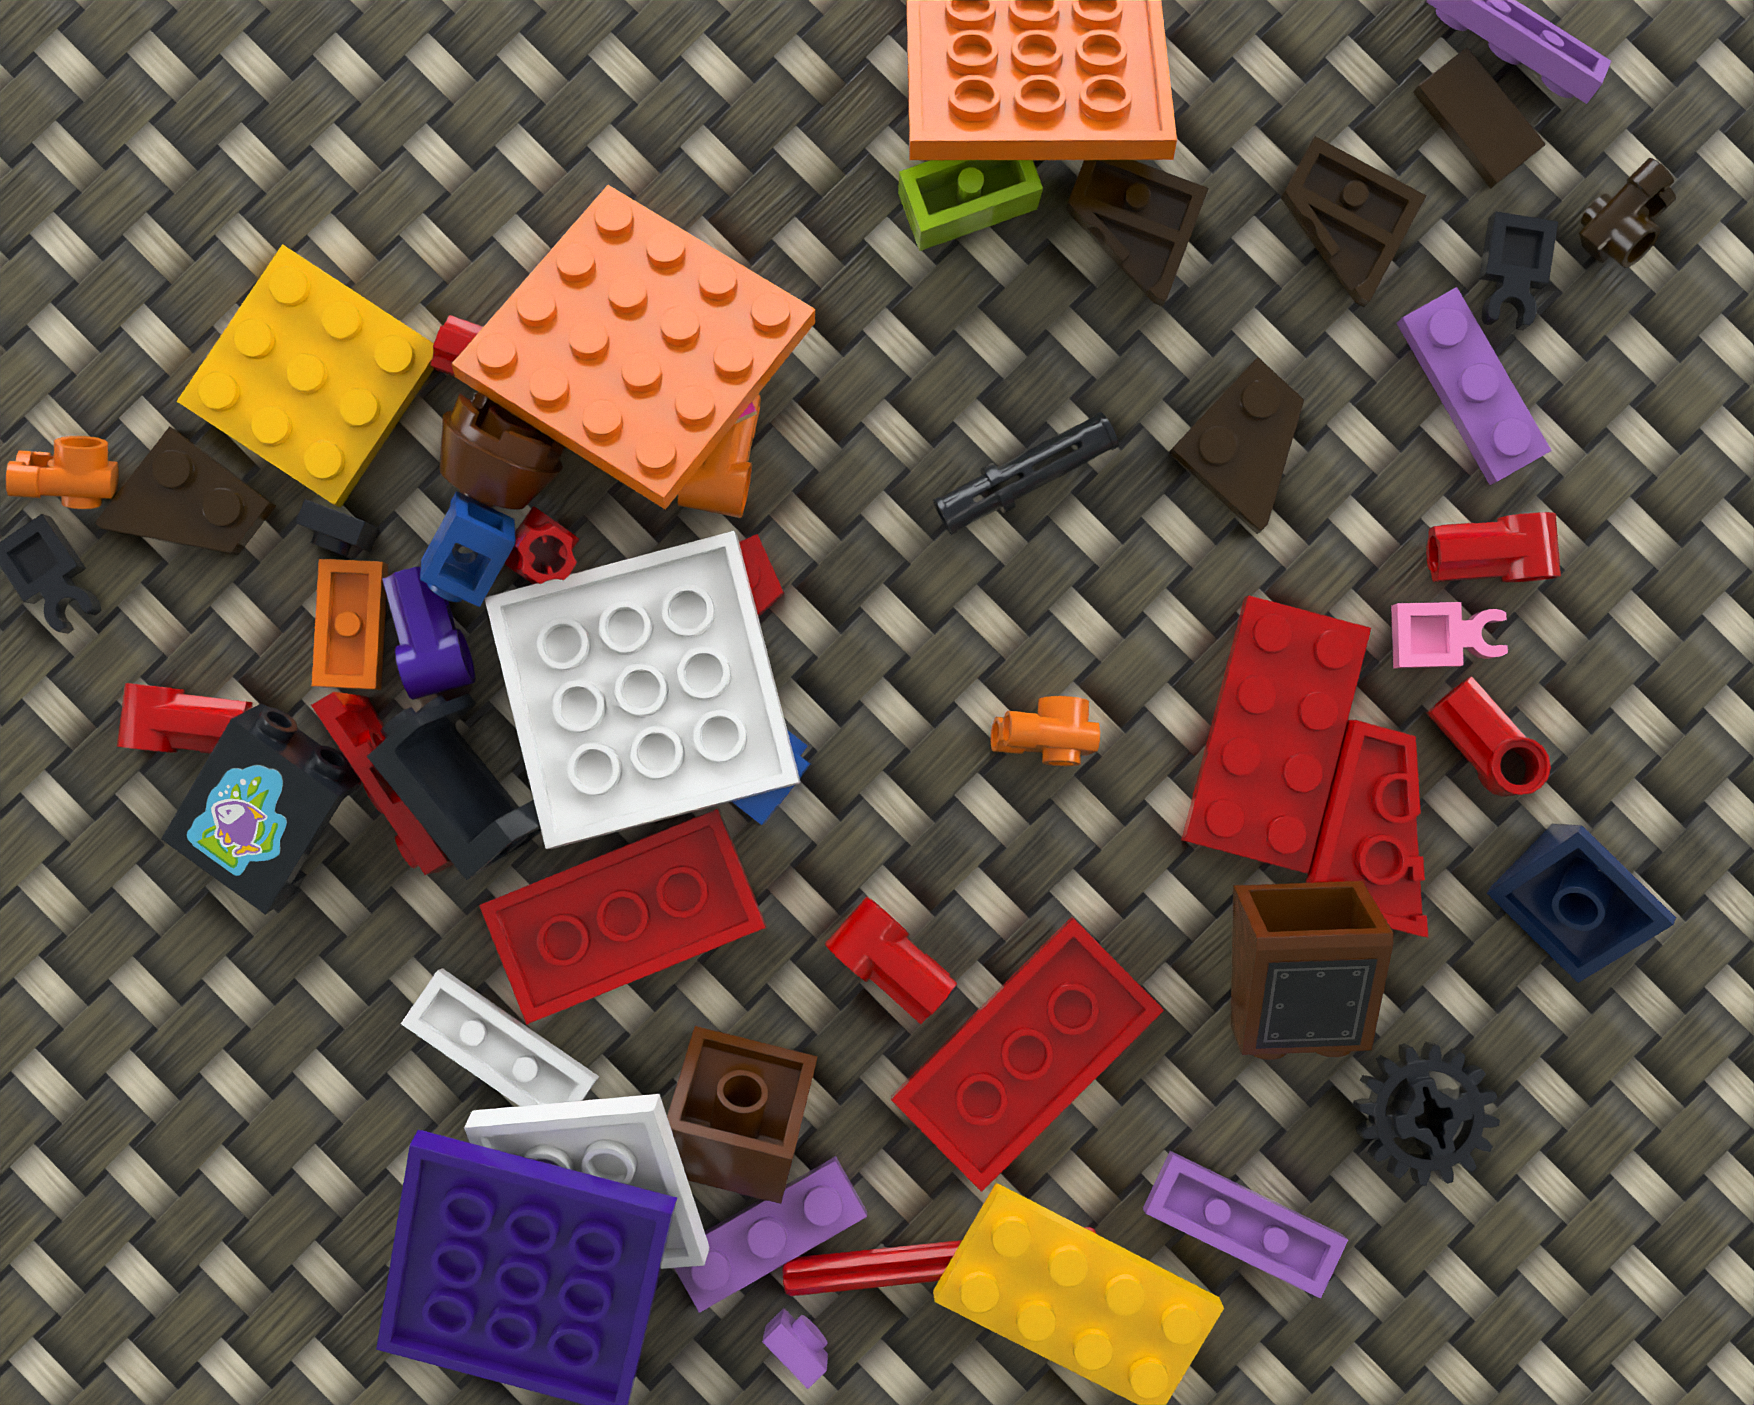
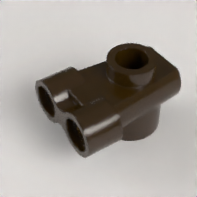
M1648 158L1626 180L1627 184L1614 197H1611L1609 194H1603L1584 212L1581 218V224L1584 228L1579 232L1581 244L1597 261L1604 263L1611 257L1623 268H1628L1642 259L1657 241L1661 228L1653 221L1676 200V195L1670 188L1674 183L1673 176L1661 163L1653 158Z

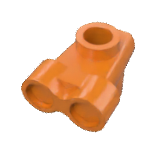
M66 436L54 440V456L48 452L19 450L16 461H9L6 471V491L8 496L41 498L42 495L61 496V504L73 509L100 507L102 505V498L112 499L118 490V462L108 461V442L96 437Z
M1070 696L1042 697L1038 699V714L1007 711L1004 717H995L991 728V748L994 752L1022 754L1024 751L1041 752L1043 764L1078 766L1081 763V755L1087 756L1098 751L1100 726L1099 723L1088 722L1089 700Z

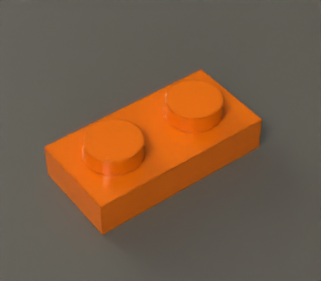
M319 559L311 686L381 690L387 596L382 579L388 577V564L379 561Z

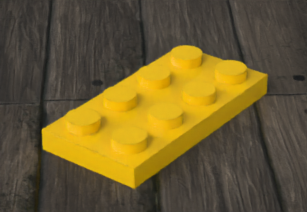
M995 1183L933 1290L936 1303L1137 1405H1166L1224 1310L1218 1296L998 1183Z

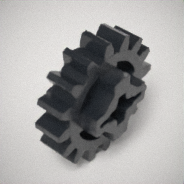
M1425 1041L1421 1056H1418L1413 1047L1405 1043L1399 1045L1398 1053L1400 1061L1394 1063L1382 1055L1376 1058L1377 1064L1383 1072L1378 1079L1362 1075L1360 1081L1371 1090L1369 1099L1361 1098L1353 1101L1354 1108L1368 1115L1367 1121L1355 1127L1356 1132L1364 1139H1376L1369 1147L1367 1153L1377 1162L1390 1157L1387 1171L1400 1179L1410 1168L1412 1180L1419 1185L1427 1186L1431 1171H1434L1439 1179L1445 1183H1452L1454 1180L1452 1166L1460 1164L1473 1172L1477 1169L1470 1155L1474 1148L1488 1152L1493 1148L1492 1144L1481 1135L1483 1128L1499 1126L1500 1119L1486 1113L1484 1110L1485 1105L1491 1104L1498 1099L1496 1092L1488 1088H1477L1476 1085L1482 1081L1486 1073L1475 1065L1462 1069L1465 1055L1451 1048L1442 1059L1440 1046L1433 1042ZM1428 1071L1446 1074L1456 1083L1458 1088L1453 1090L1448 1087L1437 1090L1435 1080L1430 1077ZM1399 1084L1400 1088L1391 1105L1387 1106L1391 1093ZM1427 1100L1436 1105V1110L1428 1113L1427 1119L1429 1124L1424 1126L1416 1121L1415 1117L1424 1113L1423 1102ZM1464 1121L1463 1127H1462V1129H1461L1459 1135H1458L1457 1138L1453 1141V1138H1454V1136H1455V1134H1456V1132H1457V1130H1458L1460 1124ZM1414 1136L1417 1146L1423 1151V1155L1402 1150L1394 1142L1393 1138L1399 1137L1403 1140Z

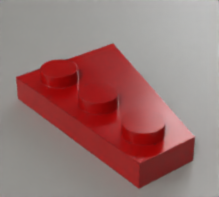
M332 692L311 704L363 782L364 789L373 805L380 813L385 815L398 834L395 836L396 845L409 866L413 869L420 867L424 875L438 873L453 864L367 758L385 740V737L380 732L384 725L369 698L362 695Z
M1358 720L1347 721L1306 883L1363 881L1390 928L1428 938L1427 915L1422 914L1420 882L1425 880L1424 858L1419 856L1416 818L1421 814L1416 736Z

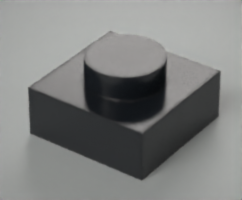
M306 499L303 501L295 522L315 531L310 543L344 556H348L351 546L371 552L379 532V528L363 520Z

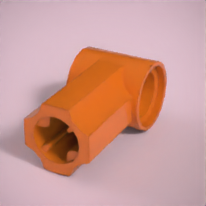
M759 394L752 401L757 414L731 427L678 493V506L737 518L742 517L752 473V463L748 461L760 412L761 396Z

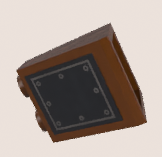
M1363 881L1233 885L1231 1028L1242 1055H1253L1260 1059L1274 1060L1286 1056L1287 1053L1316 1052L1326 1057H1343L1351 1051L1372 1050L1393 949L1394 933Z

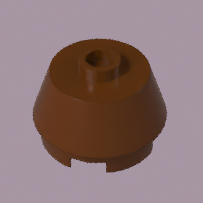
M475 392L472 401L459 394L452 411L445 412L442 417L439 470L448 482L460 489L462 494L489 507L498 506L506 509L520 510L524 509L562 471L563 465L560 458L565 446L479 392Z

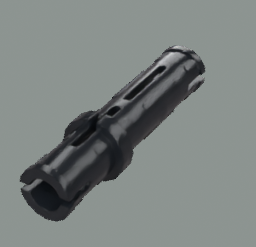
M1100 411L1093 415L1092 418L1042 442L1038 446L998 467L994 463L984 466L980 470L981 476L942 497L933 499L934 507L950 535L958 532L957 530L998 509L1002 513L1012 510L1016 506L1015 500L1066 475L1068 472L1093 460L1106 451L1119 447L1117 436L1107 417ZM1073 445L1077 446V450L1037 471L1032 469L1033 466ZM1014 476L1020 478L1018 481L978 502L973 500L974 497Z

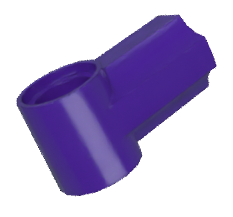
M421 567L401 570L382 579L400 645H397L395 648L398 671L404 688L412 700L469 685L476 680L474 664L467 641L462 631L455 627L449 601L430 590L426 582L420 580Z

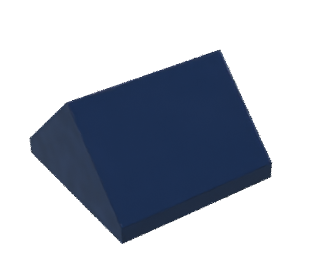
M1552 823L1487 892L1577 983L1673 926L1676 917L1582 825Z

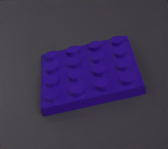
M418 1129L409 1146L376 1350L583 1405H628L677 1197Z

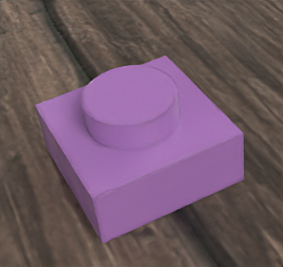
M783 1308L765 1326L762 1342L809 1389L827 1371L828 1353L823 1348L828 1343L821 1331L807 1317L801 1315L795 1320Z

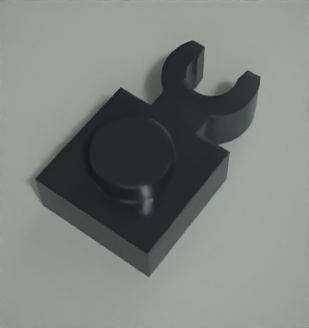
M1497 211L1488 218L1479 279L1497 282L1496 291L1486 299L1482 307L1483 324L1492 325L1499 319L1501 303H1510L1516 308L1518 313L1516 320L1517 330L1523 331L1533 323L1537 313V305L1533 295L1529 292V288L1542 289L1549 284L1558 221Z
M40 514L0 542L1 569L24 602L35 604L42 598L45 599L44 616L49 626L55 631L69 634L74 630L65 615L66 607L71 601L77 600L86 614L97 615L101 612L98 598L91 591L76 587L72 581V578L84 571L86 567L52 517Z

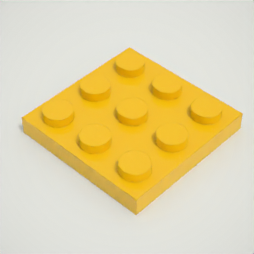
M282 244L177 402L330 503L341 508L434 368L431 366L434 343Z

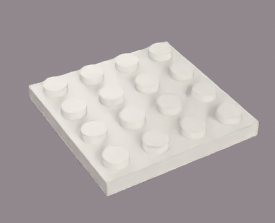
M735 531L570 574L564 581L552 579L541 585L537 583L485 597L546 849H554L801 783L738 536Z

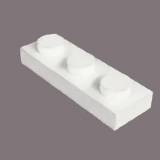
M443 968L437 970L401 1022L407 1029L519 1106L583 1101L599 1078L598 1075Z

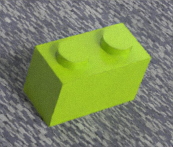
M930 160L899 171L898 194L919 251L1037 210L1043 190L1033 160Z

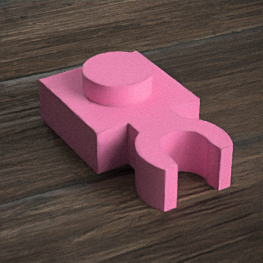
M1461 602L1397 603L1391 606L1393 669L1463 666V649H1467L1471 654L1482 659L1500 657L1508 653L1507 645H1489L1483 640L1481 634L1482 628L1487 622L1496 623L1507 620L1506 612L1502 610L1488 609L1473 614L1468 620H1462Z

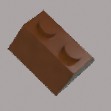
M694 1026L667 1115L688 1181L781 1204L818 1056Z

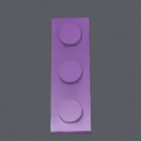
M1427 0L1428 4L1436 8L1437 16L1445 24L1456 30L1466 31L1469 29L1489 42V48L1500 59L1515 65L1521 62L1542 75L1543 83L1559 96L1565 98L1575 96L1587 104L1604 81L1611 60L1516 0Z
M1457 287L1402 317L1396 323L1489 485L1552 451Z
M1172 1151L1169 1152L1143 1206V1210L1147 1215L1320 1299L1348 1242V1239L1343 1234Z
M835 1156L786 1184L781 1204L760 1199L704 1231L710 1247L704 1266L677 1267L674 1269L700 1313L866 1218L867 1211Z

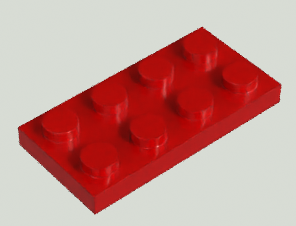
M1250 595L1244 597L1185 823L1182 841L1294 871L1309 873L1371 632L1370 627Z
M719 808L479 905L526 1025L766 928V923Z
M1071 917L891 1095V1101L982 1192L1164 1009Z

